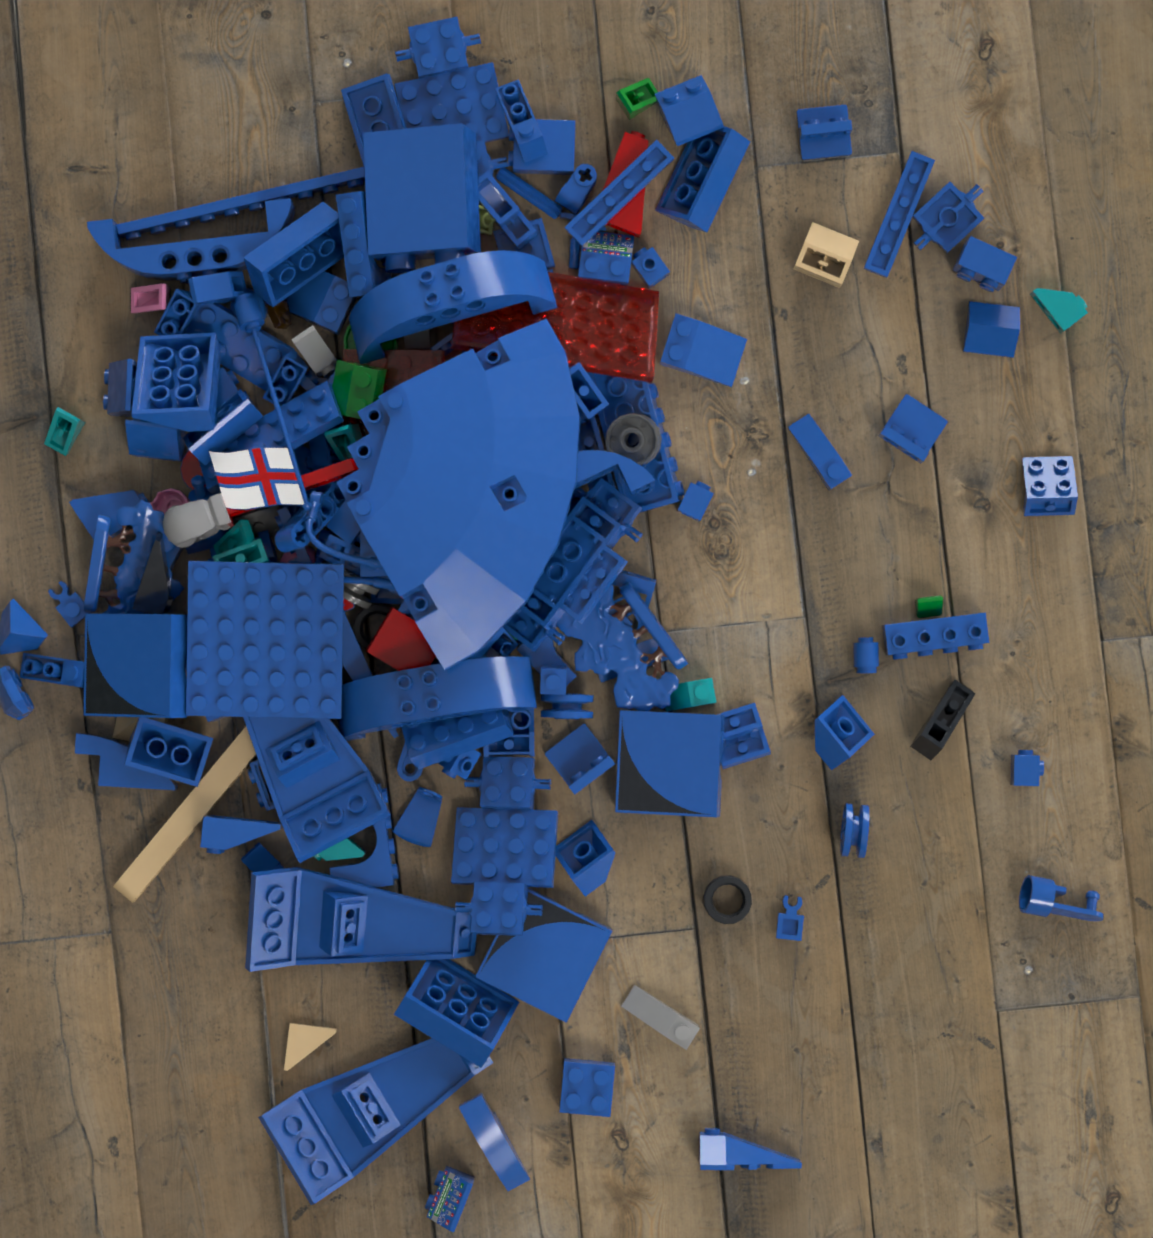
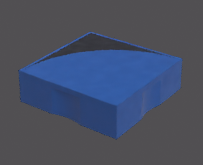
M85 613L83 716L187 718V678L185 665L187 657L188 615Z
M620 710L615 812L720 817L722 789L720 761L724 745L725 715Z
M528 887L527 904L542 905V916L527 915L523 927V936L496 935L475 977L567 1023L612 933V929L581 913L574 912Z

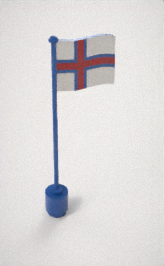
M242 294L234 299V311L240 330L252 333L287 448H255L231 453L209 451L226 508L233 510H250L275 505H300L308 510L312 507V503L308 501L257 333L265 321L258 299L254 297V294Z

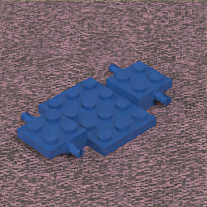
M457 16L408 27L411 40L410 49L395 51L397 62L407 59L413 60L419 76L418 79L395 83L397 98L406 129L463 123L476 133L478 178L487 171L493 176L494 169L508 167L506 156L491 160L485 145L487 142L509 138L505 114L495 90L498 87L494 64L491 62L468 67L467 46L481 44L479 33L464 37L460 30Z
M602 478L588 492H585L580 487L575 489L580 494L573 491V495L580 501L567 516L558 548L547 563L544 573L536 583L528 602L511 617V620L506 625L502 626L507 632L534 652L548 637L558 645L563 643L555 636L563 641L565 636L559 633L555 627L565 612L581 624L585 621L628 563V561L612 550L613 547L625 534L635 542H638L640 539L632 533H635L640 538L643 535L632 527L634 519L642 508Z
M483 756V769L480 777H467L466 782H464L465 787H479L481 792V808L457 807L451 883L474 885L471 903H455V913H470L472 934L523 936V927L527 915L542 916L543 913L542 905L527 904L528 887L553 888L558 811L534 810L536 789L551 790V779H536L534 758Z

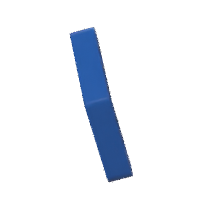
M341 423L327 431L341 427ZM325 432L309 440L313 471L341 462L326 439ZM339 480L315 488L316 492L324 493V502L322 507L319 508L316 521L312 525L314 536L334 517L346 500L336 483ZM303 507L275 535V544L281 552L287 553L303 548L310 542L306 533V515L308 510Z

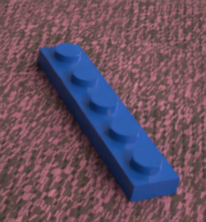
M658 140L654 141L564 227L565 230L583 247L674 160V157Z
M911 151L863 269L885 278L888 277L935 162L934 159Z

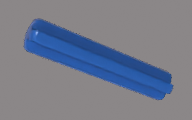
M503 167L496 174L498 181L553 219L559 217L562 212L560 205L508 169Z

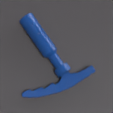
M561 212L560 218L572 221L578 214ZM603 227L600 231H606V227ZM572 237L570 239L569 268L579 269L580 244Z

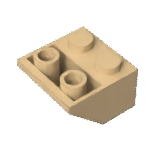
M812 222L793 269L840 288L859 241Z

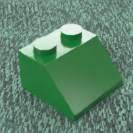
M337 360L332 388L341 414L361 419L357 411L379 399L378 396L383 394L387 369Z

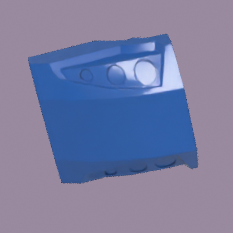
M4 666L0 668V706L4 714L21 720L33 712L34 705L27 692L22 691L20 688L23 684L15 669H11L10 666Z
M534 709L518 712L507 710L514 736L483 746L484 757L494 755H529V757H535Z

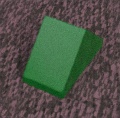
M646 78L617 91L616 101L627 118L631 120L657 103L655 94L658 91L651 80Z

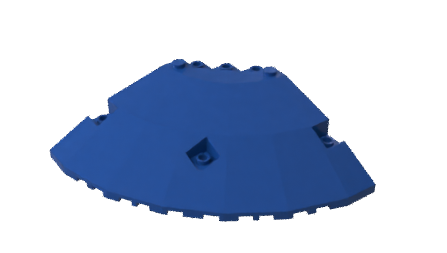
M547 319L502 336L496 342L477 353L473 349L464 352L395 386L378 396L379 399L357 411L369 432L367 436L347 446L359 470L336 482L372 550L397 593L404 599L417 626L444 670H448L480 652L502 626L506 625L511 620V617L528 602L536 583L544 573L547 563L559 546L562 529L570 509L571 498L577 484L578 440L581 418L567 354ZM492 353H496L498 358L495 361H489V356ZM509 490L514 491V497L511 499H507L505 496ZM419 600L425 601V606L422 609L417 608Z

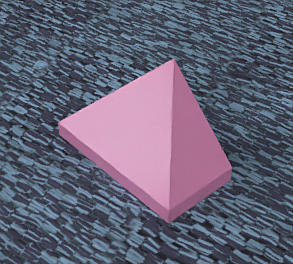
M163 283L131 288V313L165 310L171 288Z

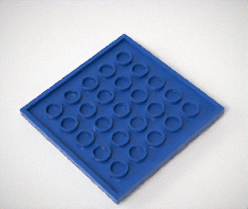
M188 561L186 716L341 719L344 564Z

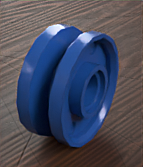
M566 693V695L541 694V701L552 703V709L541 710V717L554 719L593 718V712L582 709V704L593 702L594 695Z
M845 803L841 824L840 854L841 856L848 857L852 845L856 846L857 857L865 858L869 833V805H861L859 814L856 816L854 815L853 805Z

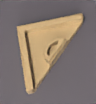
M290 1023L284 1070L288 1071L336 1034L337 1028Z

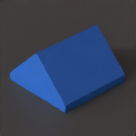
M969 301L963 352L1014 358L1020 332V307Z

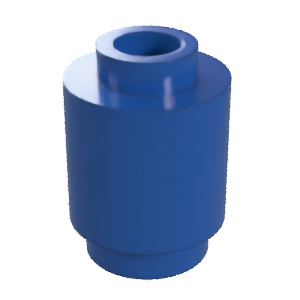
M873 637L858 638V643H853L856 673H877V667L879 666V642H873Z

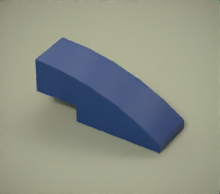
M489 171L478 178L479 202L519 251L538 235L537 230Z

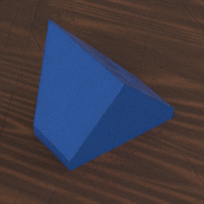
M12 599L1 614L0 655L38 649L48 637V634Z

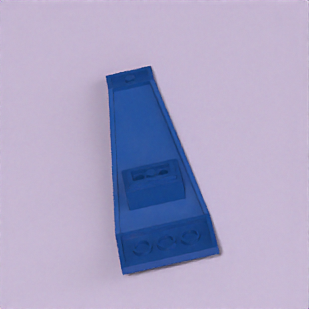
M243 717L278 817L294 854L300 863L391 815L372 773L330 719ZM311 743H315L313 747L308 748ZM292 755L290 759L286 760L287 756Z
M300 867L251 873L245 968L249 972L294 965L438 960L475 956L477 934L471 933L470 913H455V907L439 905Z
M431 1038L302 1089L258 1118L310 1205H313L354 1178L473 1076L493 1064V1061L489 1056L482 1068ZM360 1094L364 1095L365 1102L360 1100ZM373 1116L378 1118V1124L373 1122Z

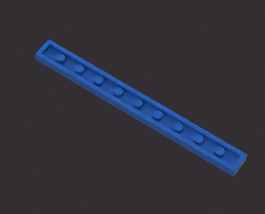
M364 167L125 222L116 226L118 234L122 238L126 237V240H134L140 238L142 233L160 234L166 231L165 228L171 226L181 229L189 227L190 222L200 220V223L214 221L215 216L224 214L225 217L239 215L240 210L248 208L250 211L264 209L265 201L298 197L299 200H305L314 197L313 193L323 191L324 194L337 192L338 187L348 185V188L360 187L363 185V181H365Z

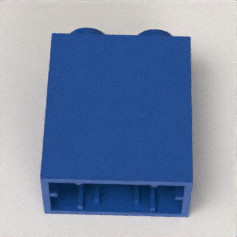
M463 123L363 133L368 255L385 263V272L407 273L416 270V260L434 259L435 264L458 257L481 253L476 133Z

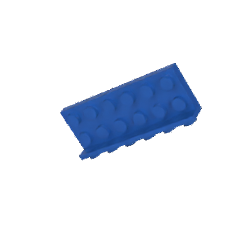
M638 354L586 369L592 381L609 403L608 406L598 412L605 440L611 423L618 417L630 413L646 415L654 420L660 429L662 441L657 456L648 464L641 465L652 474L655 485L631 496L619 469L614 470L618 490L642 508L640 513L682 502V496L685 495L682 482L677 481L675 474L678 471V465L675 457L670 455L669 447L672 446L669 433L664 432L662 423L665 422V416L662 408L657 406L656 398L659 397L656 384L651 383L649 374L652 373V367L649 359H645L644 355ZM631 433L628 437L630 446L636 447L639 444V437L635 433Z

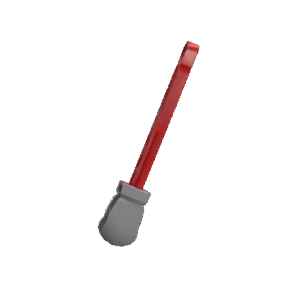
M350 458L301 475L305 491L345 478L359 470L354 459ZM219 493L210 496L208 500L201 499L169 508L165 512L163 519L164 533L174 545L186 548L195 542L207 539L218 533L219 530L225 531L234 526L232 517L254 509H228L225 506L222 494Z

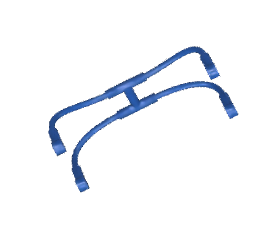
M312 491L310 495L312 507L308 509L306 515V533L312 544L317 547L315 563H322L324 559L319 558V555L323 551L340 559L383 569L376 557L364 558L327 547L325 543L329 534L333 535L332 531L321 530L319 540L314 536L312 525L316 521L319 508L323 505L324 493ZM344 577V583L368 584L377 588L396 590L390 579Z

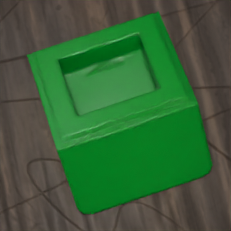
M943 596L916 598L917 617L924 618L942 615Z

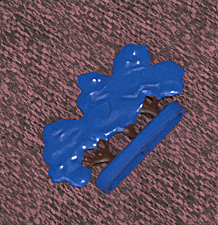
M141 500L135 507L123 506L116 514L117 521L123 530L115 538L109 535L111 518L99 514L94 536L84 611L95 612L98 608L99 598L102 597L109 604L108 609L102 614H146L134 610L132 607L157 533L163 534L166 552L172 550L175 546L164 533L163 519L165 514L163 512L153 510L152 505L144 500ZM127 525L132 526L131 530H125ZM136 534L135 540L129 543L121 542V540H126L125 535ZM115 546L122 550L124 561L121 566L105 565L108 547ZM123 546H129L130 551H125ZM169 569L171 581L169 596L174 597V600L185 588L178 580L172 578L173 573ZM103 572L113 573L117 585L116 589L106 592L101 591ZM113 598L120 600L121 603L119 605L113 603Z
M630 582L620 588V592L627 602L624 606L615 604L613 600L614 587L611 585L582 624L567 612L562 615L556 626L566 637L582 640V646L575 652V671L586 672L591 669L596 674L606 675L610 670H613L618 674L613 690L617 707L649 711L655 706L660 709L671 706L670 695L678 689L679 679L671 672L662 671L661 658L663 656L667 657L678 670L689 663ZM615 609L617 611L612 615L608 614L609 610ZM630 609L634 611L643 623V626L638 630L632 629V627L623 622L627 611ZM647 631L658 644V648L653 654L641 652L636 644L637 638ZM647 656L648 660L645 662L641 658ZM654 660L655 662L652 665L655 667L652 676H649L646 673L647 665ZM658 672L662 675L660 679H656Z

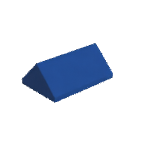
M239 389L216 409L214 430L192 431L187 433L183 440L191 453L204 465H207L211 461L209 451L221 453L259 421L263 415L246 394Z
M139 717L129 739L124 765L198 787L213 738L153 719Z

